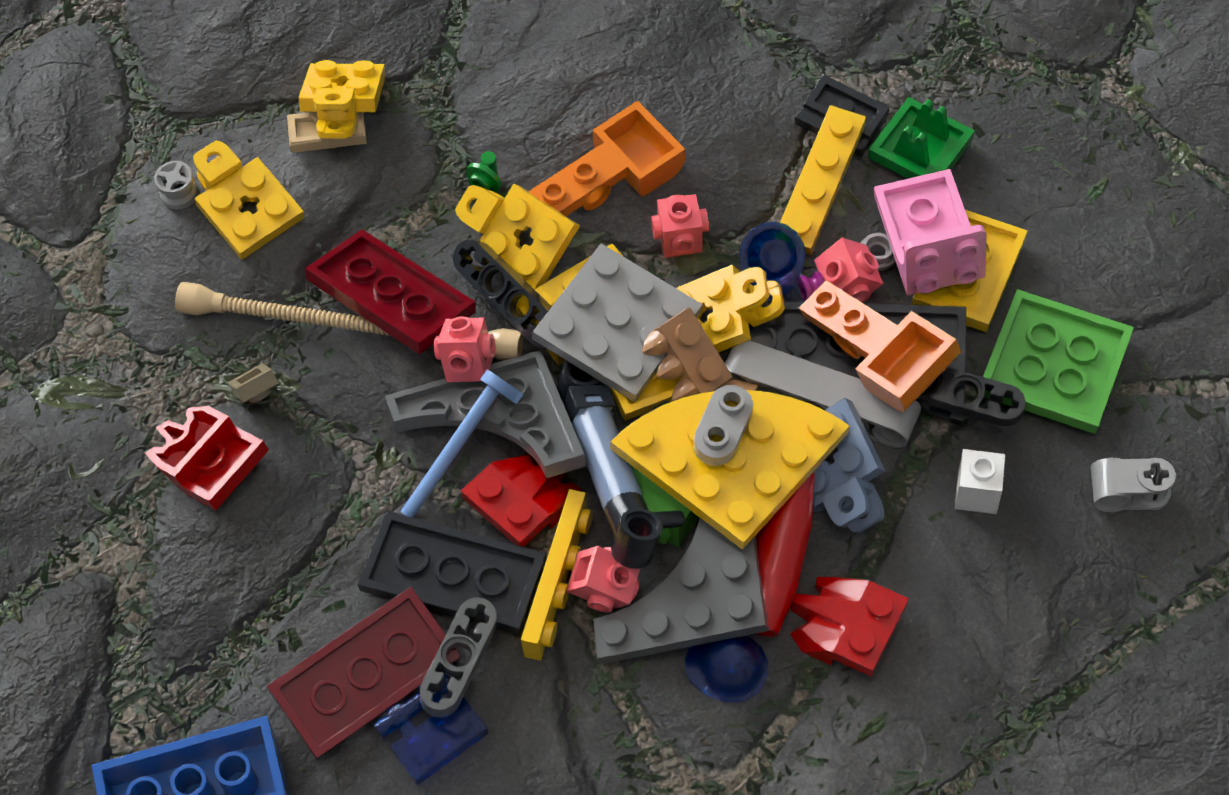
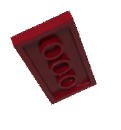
M363 229L305 268L307 281L418 354H421L434 344V339L440 335L445 319H454L456 317L469 318L476 313L474 300Z
M409 587L267 685V690L316 760H318L421 687L446 634L413 588ZM453 648L448 652L446 659L452 665L460 659L461 655L456 648Z

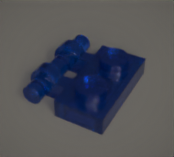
M445 673V681L438 692L430 691L433 693V702L439 703L442 696L448 692L447 687L450 678ZM421 685L417 688L419 692L401 705L395 703L386 709L387 715L373 724L382 738H385L396 729L402 735V738L390 747L393 754L417 785L489 734L486 724L464 697L456 711L446 717L431 716L415 728L410 719L424 710L420 697Z

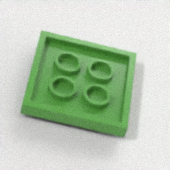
M1017 289L983 377L1019 388L1026 400L1025 411L1096 434L1134 327ZM985 391L984 397L990 399L991 392ZM1004 398L1002 403L1012 406V399Z

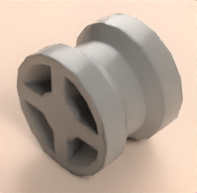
M181 161L166 162L155 172V184L159 190L161 201L166 207L180 210L189 207L195 202V197L198 196V188L194 181L192 170L186 163Z

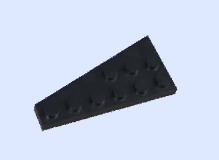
M765 301L762 307L769 306L772 301ZM784 302L785 309L783 313L775 319L755 327L748 323L750 341L860 379L855 368L865 357L861 356L859 359L851 357L836 343L833 336L805 319L799 310V307L804 302ZM865 304L896 325L912 311L957 339L961 354L948 367L965 372L966 307ZM937 379L924 392L935 389L938 384ZM965 385L957 387L954 391L955 398L964 403ZM918 402L921 406L920 412L963 427L964 415Z

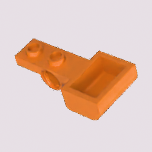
M636 101L592 130L593 150L528 192L564 216H568L581 206L585 210H593L599 207L610 195L611 187L623 179L641 197H644L672 179L682 169L686 159V151L639 101Z
M827 280L799 307L805 319L833 336L836 343L848 355L855 359H859L861 356L865 357L855 368L863 386L870 393L899 412H905L961 354L957 339L911 311L896 325Z

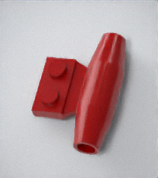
M814 472L756 534L760 575L769 631L755 633L757 635L766 637H777L797 592L813 524Z

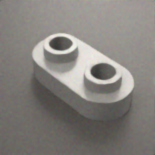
M726 385L713 393L694 436V452L702 462L718 466L729 462L734 457L752 416L753 400L745 389L736 385ZM735 401L739 405L735 407H729L725 404V402ZM712 435H719L723 438V440L720 442H713L709 439V437Z

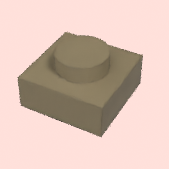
M262 363L227 383L234 396L242 403L246 401L254 403L267 397L271 393L270 388L279 382L272 369Z

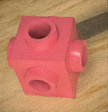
M696 194L685 196L672 195L665 199H658L657 215L651 216V225L654 240H661L664 258L702 253L703 232H709V222L706 208L699 209Z
M842 237L814 260L824 281L827 280L862 303L867 301L871 293L884 284L877 270L879 267L878 262L869 251L867 245Z
M456 317L454 319H445L440 335L434 339V354L436 359L442 362L446 382L482 381L480 379L487 369L490 370L495 356L496 345L494 335L488 334L485 318Z
M595 546L577 553L566 592L587 600V606L594 610L609 613L612 612V609L630 605L631 601L635 598L639 589V580L637 578L640 569L628 568L618 563L612 556L611 547L602 548Z

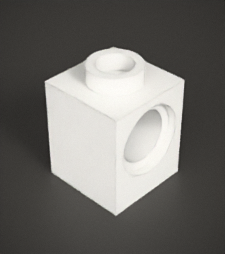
M963 449L958 469L954 509L997 514L1003 488L1005 454Z

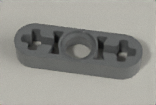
M477 597L466 600L460 606L420 687L421 704L428 714L434 717H446L454 713L458 708L497 627L496 609L490 601ZM478 612L484 613V620L487 624L480 622L476 626L472 640L467 636L470 630V618L468 616L475 617ZM463 647L471 653L472 657L465 666L455 667L446 659L448 652L453 648ZM445 673L451 678L447 687L450 699L442 698L439 703L433 702V693L430 691L438 692L445 681Z

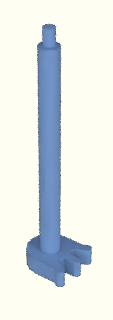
M487 369L480 380L488 385L400 511L403 513L402 515L414 518L499 393L515 404H518L524 394Z

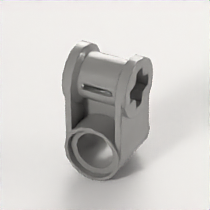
M1155 457L1149 459L1104 458L1097 460L1090 467L1094 506L1097 510L1103 512L1159 510L1169 502L1171 488L1176 479L1174 467L1168 461ZM1153 468H1155L1154 475L1151 474ZM1154 494H1158L1156 500H1153Z

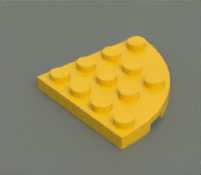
M746 390L753 400L752 416L734 457L723 465H708L702 462L694 452V436L707 405L715 392L713 391L684 397L662 405L641 416L610 441V450L743 550L846 437L850 425L810 403L771 392ZM735 401L725 402V404L729 407H735L739 405ZM712 435L709 437V439L713 442H720L723 440V438L719 435Z

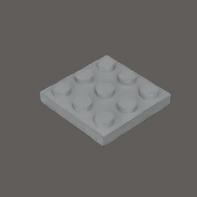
M601 243L533 330L532 339L635 402L655 376L661 361L667 355V353L650 356L642 353V347L648 334L689 307L697 318L702 311L703 304Z

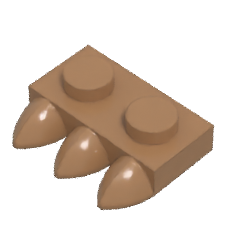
M690 307L682 310L652 330L644 341L642 347L643 354L656 356L667 353L658 367V378L664 380L682 378L674 388L672 402L684 397L712 392L733 377Z

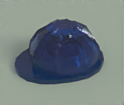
M775 221L761 223L751 229L743 239L739 253L742 271L753 267L761 268L766 272L767 281H776L781 285L783 296L789 293L797 283L806 258L804 243L798 232L787 224ZM752 282L750 284L755 286L757 285V282Z
M740 636L692 646L685 658V673L689 681L698 690L710 697L726 703L742 702L754 697L764 687L768 676V659L762 647L752 638Z

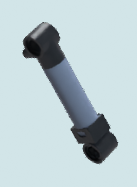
M566 360L562 367L557 390L585 454L588 471L614 538L611 546L612 556L625 567L632 569L644 568L651 563L662 530L664 528L682 527L685 522L684 514L680 510L649 511L632 466L610 450V441L619 432L612 416L616 404L609 386L600 385L601 381Z

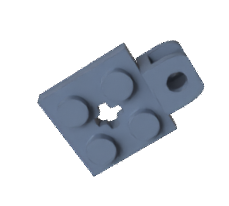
M843 398L825 411L850 425L849 432L836 446L838 452L833 455L835 462L830 464L827 461H823L814 471L813 512L818 513L826 508L828 515L836 525L848 527L851 531L859 534L884 518V508L874 485L868 481L885 472V469L853 402ZM864 515H867L866 518H864V519H859L860 517H862V516H864Z

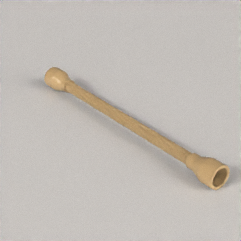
M181 282L175 297V309L178 313L198 316L211 312L224 313L228 311L230 313L257 315L264 318L272 317L273 319L296 321L298 323L306 322L312 325L321 324V326L326 325L332 328L336 326V328L341 327V329L346 328L347 330L380 333L381 335L389 336V334L360 315H347L340 312L332 313L326 310L322 312V310L317 311V309L312 310L305 307L278 305L271 302L263 303L262 301L244 300L237 297L229 298L226 294L216 293L201 284ZM505 328L488 331V334H493L495 338L496 350L494 358L504 361L521 356L523 348V335L521 332Z

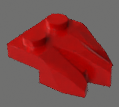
M210 406L190 407L186 411L187 421L184 425L166 421L156 427L166 439V444L163 447H153L145 454L180 490L216 511L265 456L269 449L263 440L236 427L230 417Z
M528 454L490 463L461 490L462 499L517 546L524 547L546 526L552 529L559 523L569 489L583 492V490L574 483H561L566 473L546 478L542 468Z
M817 577L815 589L820 596L798 593L794 596L791 611L806 620L807 623L795 628L790 633L791 637L801 652L829 665H832L833 661L836 660L872 677L908 606L909 598L869 580Z

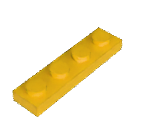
M829 106L776 230L774 243L809 255L812 254L865 128L866 116Z
M569 489L521 638L524 657L541 661L545 647L551 648L555 641L557 622L553 621L557 609H564L567 603L569 592H566L568 584L565 583L569 571L573 570L577 553L581 551V547L577 546L581 534H588L592 522L593 511L588 509L585 492Z

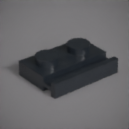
M823 74L804 102V107L800 113L795 115V124L817 135L830 105L866 116L865 128L854 151V154L861 157L868 143H871L889 116V107Z

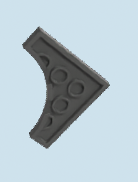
M541 350L491 364L489 371L524 395L518 404H515L499 393L476 426V429L489 431L515 442L536 460L546 478L587 466L585 454ZM446 378L389 394L385 397L397 433L425 427L460 426L488 384L483 381L446 382Z
M700 518L686 553L662 583L642 599L628 607L593 619L597 659L601 664H607L769 631L756 536L742 550Z

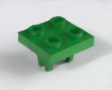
M908 97L869 148L868 158L907 179L952 169L973 141L975 130L947 117L945 107L940 106L938 110H935L930 99H927L922 104Z

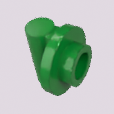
M491 151L484 152L481 155V162L469 164L465 171L470 186H479L493 192H498L502 186L501 179L498 176L496 155Z

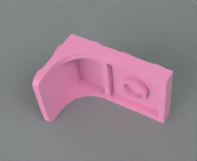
M951 169L874 187V197L907 296L916 293H930L938 288L955 284H969L985 277L986 232L982 225L970 226Z

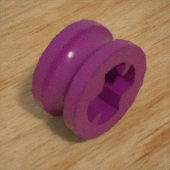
M819 271L813 272L810 278H807L805 275L798 277V287L803 302L825 282Z

